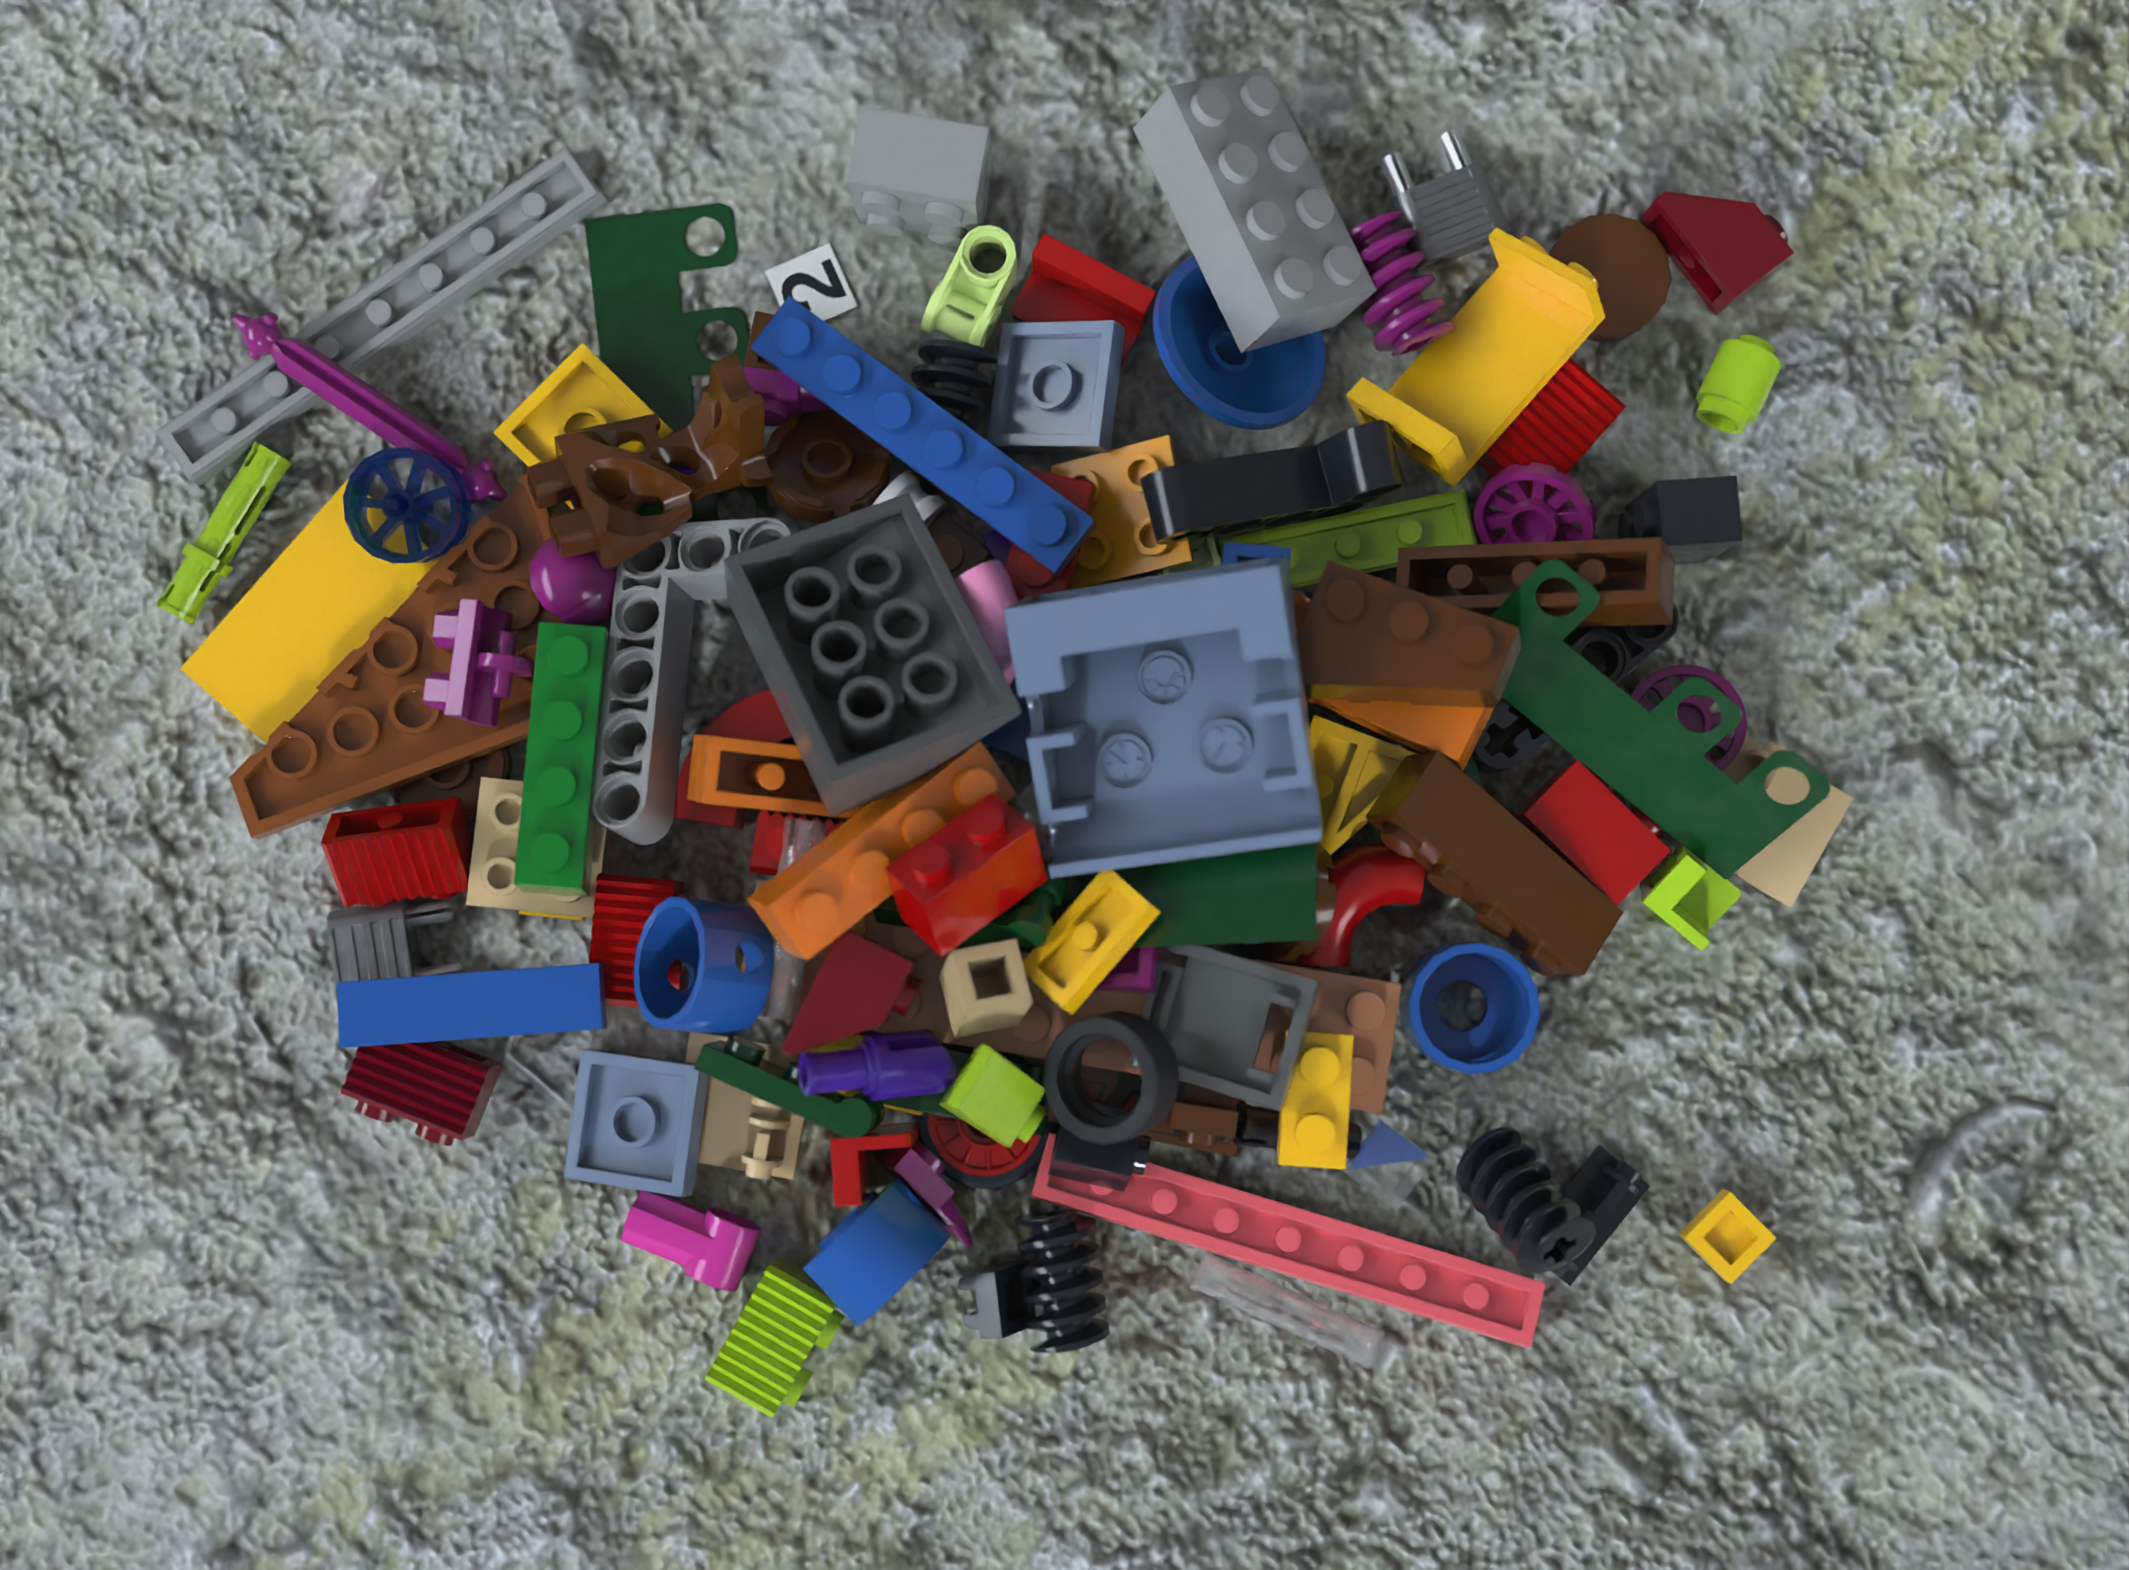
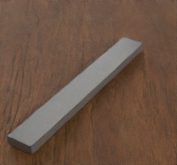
M566 145L292 337L303 340L355 376H358L606 203L607 200L572 150ZM271 354L264 355L155 432L189 481L200 486L249 452L254 442L262 443L318 404L323 398L281 371Z

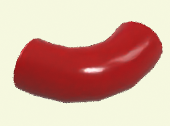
M1384 843L1359 846L1333 862L1334 868L1327 867L1328 882L1336 883L1337 902L1331 925L1321 944L1309 956L1301 954L1295 959L1298 962L1297 965L1349 967L1354 931L1365 915L1381 906L1419 904L1424 887L1425 868L1415 859L1404 857L1394 852Z

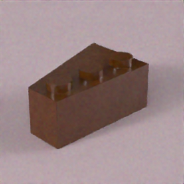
M1329 560L1297 633L1306 701H1308V698L1344 699L1350 703H1370L1371 700L1411 702L1412 705L1497 708L1522 648L1519 627Z

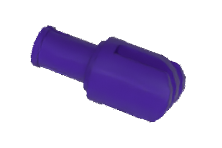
M928 1029L885 1034H866L863 1036L862 1041L857 1044L856 1049L816 1053L802 1052L798 1061L799 1083L805 1096L860 1089L861 1093L866 1095L870 1101L942 1093L952 1086L956 1077L953 1059Z

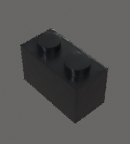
M1737 475L1657 481L1625 505L1626 513H1621L1618 521L1619 539L1662 537L1675 560V564L1707 562L1743 541Z

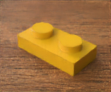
M1114 870L1100 871L1055 923L1046 943L1035 947L1022 962L1025 974L1062 1009L1073 1015L1161 912Z
M1284 1030V1045L1289 1030ZM1306 1031L1284 1110L1279 1111L1276 1160L1278 1165L1346 1170L1354 1035Z

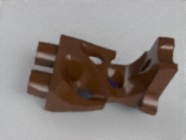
M737 354L723 357L711 363L709 384L702 388L701 401L697 413L691 423L684 429L659 439L657 432L660 429L661 422L656 413L577 429L554 437L556 457L546 459L526 468L528 488L539 509L568 500L571 501L574 507L572 510L548 517L549 531L561 559L594 551L602 569L614 568L668 536L692 517V503L711 493L726 492L742 487H758L773 482V474L764 454L765 402L761 394H755L750 387ZM628 442H640L644 446L643 450L638 454L618 447ZM643 506H659L663 509L659 515L641 516L636 512V510Z

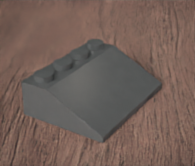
M909 493L723 559L727 600L831 818L895 793L1020 715L1021 707Z

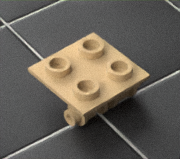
M1745 736L1740 752L1722 772L1738 783L1771 754L1787 749L1770 741H1767L1763 746ZM1788 767L1773 770L1767 775L1764 782L1765 790L1769 797L1781 804H1795L1802 801L1808 795L1810 789L1806 776L1800 771ZM1830 785V793L1823 801L1732 875L1791 908L1852 802L1853 797Z
M481 777L466 905L592 918L597 887L596 878L598 874H602L607 827L596 819L589 897L522 892L513 883L523 781Z
M690 1031L685 1062L696 1064L704 1044L719 1040L727 1042L728 1037ZM752 1041L766 1049L763 1059L785 1069L788 1062L798 1063L800 1053L790 1055L780 1050L782 1046ZM709 1076L697 1163L746 1171V1176L757 1179L770 1180L771 1176L793 1180L805 1119Z

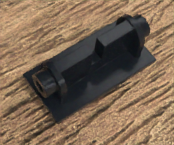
M1599 1144L1564 1187L1565 1198L1576 1201L1580 1206L1581 1214L1579 1217L1590 1219L1594 1223L1596 1230L1592 1243L1581 1255L1570 1263L1552 1271L1569 1286L1572 1285L1650 1187L1641 1179L1642 1176L1624 1161H1619Z

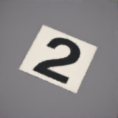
M830 243L765 271L780 307L790 296L823 321L858 307Z

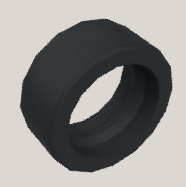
M1121 1011L1076 1020L1061 1031L1046 1054L1043 1084L1048 1105L1060 1124L1081 1140L1102 1145L1126 1141L1146 1134L1165 1120L1176 1100L1179 1071L1174 1050L1161 1030L1140 1015ZM1105 1037L1118 1039L1129 1047L1139 1063L1143 1080L1141 1098L1136 1108L1127 1115L1118 1117L1107 1116L1093 1106L1084 1092L1080 1075L1082 1056L1085 1050L1095 1040Z

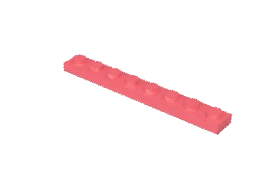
M1049 1132L1030 1195L1031 1198L1063 1208L1077 1210V1212L1520 1347H1532L1546 1285L1544 1282L1149 1162L1146 1163L1143 1175L1132 1173V1177L1124 1192L1048 1175L1056 1134Z

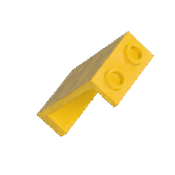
M1497 227L1490 233L1488 238L1499 267L1450 320L1453 321L1455 327L1443 337L1430 343L1387 392L1362 377L1346 394L1360 425L1374 421H1388L1396 450L1453 487L1458 484L1605 318L1597 291L1599 284L1585 267L1575 262L1565 265L1549 256L1545 249L1532 238L1521 236L1520 239H1517Z

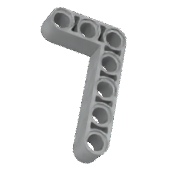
M766 517L687 522L668 536L617 566L593 782L592 811L597 821L634 844L649 845L656 843L667 834L674 819L695 600L727 599L724 558L794 534L785 523L778 519ZM724 553L719 563L711 567L713 561ZM664 558L661 564L653 570L656 563ZM658 616V619L654 626L647 630V626L650 624V622ZM652 676L651 683L645 690L640 692L645 680ZM646 737V741L642 749L638 753L633 755L635 746L638 744L640 740ZM640 798L638 809L627 819L630 806Z

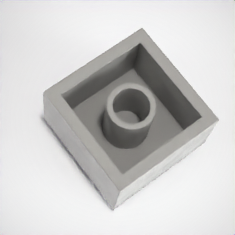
M860 106L847 176V185L859 223H865L868 230L884 236H902L904 230L928 234L929 240L940 245L959 247L962 239L969 231L977 226H983L985 222L994 172L989 127Z

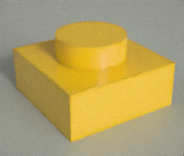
M1722 1189L1678 1233L1724 1281L1730 1284L1776 1240V1237L1730 1191Z

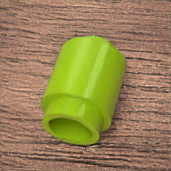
M1742 334L1738 339L1724 340L1696 396L1697 401L1700 403L1696 411L1698 419L1716 430L1729 434H1742L1747 423L1755 422L1782 367L1781 361L1774 355V346L1760 337L1749 334Z

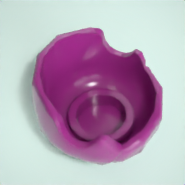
M551 537L542 544L530 563V586L542 606L552 614L559 616L563 624L599 627L612 616L617 566L602 569L594 551L561 559Z

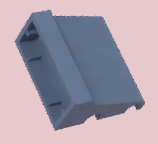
M1287 554L1028 596L1003 609L1018 696H1025L1030 713L1031 733L1026 741L1041 824H1048L1051 833L1053 859L1049 865L1050 878L1322 841V815L1293 611L1295 605Z

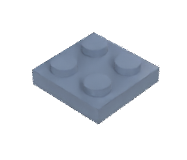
M1115 320L1002 323L987 441L1002 452L1110 453L1125 328Z
M581 1049L564 1178L678 1197L693 1195L709 1076L695 1070L694 1063L598 1049Z

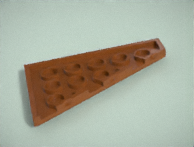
M527 474L518 478L519 484L488 516L484 514L470 528L469 536L461 544L453 546L417 583L420 587L389 619L384 617L371 630L367 642L362 647L352 650L316 687L319 691L289 722L283 721L269 736L267 745L257 754L250 755L229 777L251 838L260 840L528 739L539 622L561 624L563 622L559 616L552 614L542 606L530 586V563L542 544L551 538L548 517L552 515L549 507L539 509L536 506L528 488ZM460 599L480 600L488 607L512 613L510 632L518 634L516 656L534 662L532 676H513L510 698H501L497 727L479 726L444 715L445 711L427 706L423 702L426 678L430 676L431 672L450 673L453 651H446L435 647V642L432 638L435 614L459 610Z

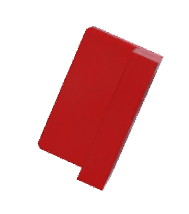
M1043 233L1032 253L1033 270L1011 308L1012 317L1021 323L1115 320L1125 328L1121 370L1154 310L1156 291Z
M918 1123L881 1124L874 1130L856 1138H849L836 1133L830 1139L834 1207L862 1205L873 1190L871 1150L912 1146L919 1137Z

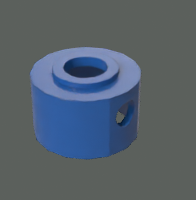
M685 897L667 898L655 907L645 922L636 948L633 972L635 997L642 1016L654 1028L736 1036L750 1028L762 1012L771 988L774 955L769 929L750 906ZM739 947L742 948L745 955V974L741 973L735 964V950ZM675 961L683 962L689 970L690 980L685 991L677 990L668 980V969Z
M1473 942L1444 944L1420 956L1406 973L1399 1000L1400 1024L1412 1046L1431 1062L1467 1074L1495 1072L1517 1060L1533 1041L1540 1018L1538 989L1526 967L1506 950ZM1454 981H1467L1474 984L1480 989L1485 1000L1483 1018L1476 1026L1468 1030L1457 1031L1449 1028L1442 1022L1438 1014L1437 1001L1439 995L1447 985Z
M896 1177L878 1194L872 1191L862 1205H857L818 1243L821 1249L808 1261L803 1269L858 1327L914 1277L947 1242L952 1234L913 1195L907 1186Z

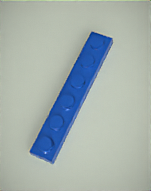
M788 296L751 345V349L757 355L1057 577H1059L1096 528L1097 523L1092 517L792 297Z

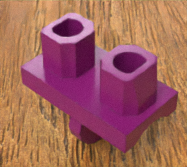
M460 599L459 610L435 614L432 632L435 647L446 651H453L450 673L431 672L430 676L426 678L423 695L425 705L445 711L444 715L475 725L497 727L501 698H510L513 676L530 677L533 672V661L516 656L518 634L510 632L512 613L488 607L480 600Z

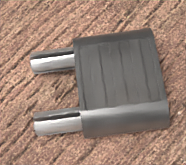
M1452 129L1449 133L1444 132L1438 139L1451 169L1450 173L1414 186L1400 152H1394L1391 156L1388 154L1381 160L1382 168L1394 194V197L1389 201L1392 212L1403 211L1402 215L1396 220L1400 230L1413 228L1416 234L1406 243L1410 253L1422 251L1425 255L1424 260L1416 266L1418 272L1435 268L1490 246L1491 243L1488 236L1496 227L1510 234L1482 164H1472L1457 129Z
M405 898L400 902L394 901L380 907L365 905L329 912L327 916V932L335 983L439 975L464 970L459 962L422 968L416 927L452 921L454 919V912H444L416 918L414 915L454 908L452 902L446 899L411 906L409 900Z

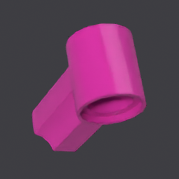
M640 1190L623 1226L621 1241L684 1266L683 1271L701 1283L725 1291H737L761 1232V1227L744 1217L725 1210L708 1208L706 1211L666 1194Z

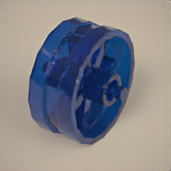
M407 447L383 449L364 458L349 476L343 495L345 522L354 540L370 555L391 563H431L443 557L465 537L472 516L470 492L461 473L441 456ZM400 459H414L407 485L404 489L388 464ZM430 465L441 475L445 486L427 493L420 492L427 466ZM379 475L389 492L384 495L383 499L367 498L372 480ZM450 497L451 514L447 523L433 515V503ZM367 507L382 509L387 517V520L375 533L368 521ZM423 522L443 534L432 547L422 551L418 523ZM402 523L404 524L408 554L396 552L384 544Z

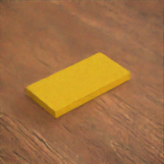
M348 478L180 669L267 744L269 736L283 721L289 722L319 691L316 687L352 650L362 647L367 642L371 630L384 617L389 619L420 587L417 583L442 557L358 484Z

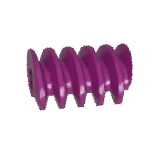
M1393 211L1379 215L1348 231L1377 289L1359 305L1371 306L1364 314V324L1369 329H1381L1374 337L1373 345L1379 352L1393 351L1392 356L1420 349L1443 337L1455 327L1453 321L1433 323L1431 316L1445 302L1441 297L1424 300L1421 293L1435 279L1432 274L1413 277L1411 270L1424 260L1425 255L1422 251L1403 253L1402 247L1416 235L1413 228L1393 230L1392 224L1402 215L1403 211Z

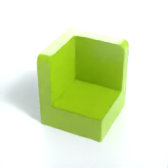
M1682 844L1673 851L1640 887L1642 902L1701 951L1711 943L1708 930L1741 896L1740 889L1728 878L1726 880Z

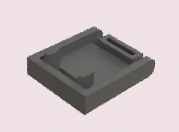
M1201 945L1163 946L1164 949H1167L1172 954L1187 955V963L1184 969L1158 961L1155 994H1147L1141 1016L1159 1028L1173 1048L1179 1071V1080L1270 1109L1283 1111L1321 982ZM1273 1003L1295 1009L1277 1073L1254 1067ZM1131 1052L1128 1063L1139 1067L1138 1061Z

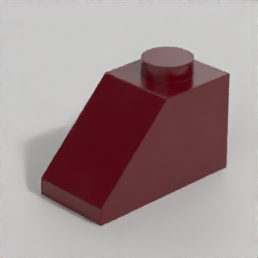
M1665 191L1652 202L1640 217L1643 225L1657 236L1667 255L1716 316L1775 272L1794 254L1787 244V234L1781 224L1774 217L1767 214L1764 215L1755 203Z
M850 928L834 940L780 1050L790 1055H795L883 1025L890 1021L893 1012L905 1016L922 983V980L912 976L918 962Z

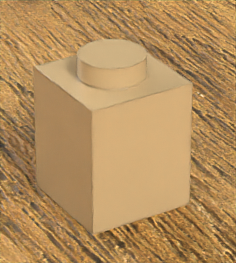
M1017 939L952 950L939 974L954 1038L1018 1026L1033 1003Z

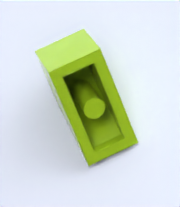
M981 1044L973 1049L954 1079L953 1085L949 1087L939 1103L940 1106L1004 1147H1011L1016 1137L1026 1143L1039 1126L1047 1111V1108L1038 1103L1045 1093V1088L985 1044Z

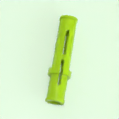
M254 442L252 445V449L244 460L245 462L231 481L212 512V516L193 545L187 542L181 553L186 555L169 586H167L155 604L192 625L195 623L204 603L221 577H229L233 570V567L229 564L235 556L237 549L265 507L276 485L292 464L257 442Z

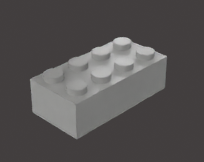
M1268 67L1169 86L1133 128L1241 353L1337 326L1377 291Z

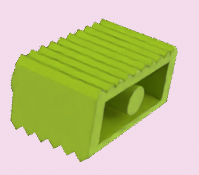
M776 1256L766 1268L707 1373L705 1380L773 1418L782 1402L794 1408L813 1372L802 1367L814 1345L824 1350L828 1348L845 1315L835 1310L836 1304L806 1271Z

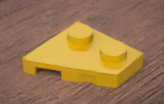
M1314 715L1310 724V734L1323 825L1322 841L1317 842L1331 856L1369 822L1365 816L1404 758L1417 753Z

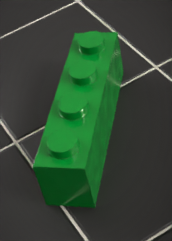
M539 622L513 883L522 892L589 897L596 829V817L592 811V792L609 643V633L606 627Z

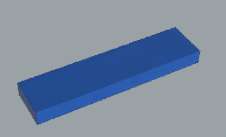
M603 963L336 982L339 1048L607 1028Z

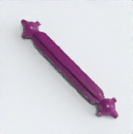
M266 312L264 317L255 318L241 314L234 316L232 321L243 334V341L249 349L247 355L250 358L259 360L261 355L271 354L281 371L439 477L460 481V486L465 493L463 496L465 502L474 504L476 500L487 498L502 502L508 496L503 487L498 483L497 473L493 469L495 462L492 459L484 458L482 462L471 463L461 446L303 340L283 336L280 326L276 323L278 316L275 313Z

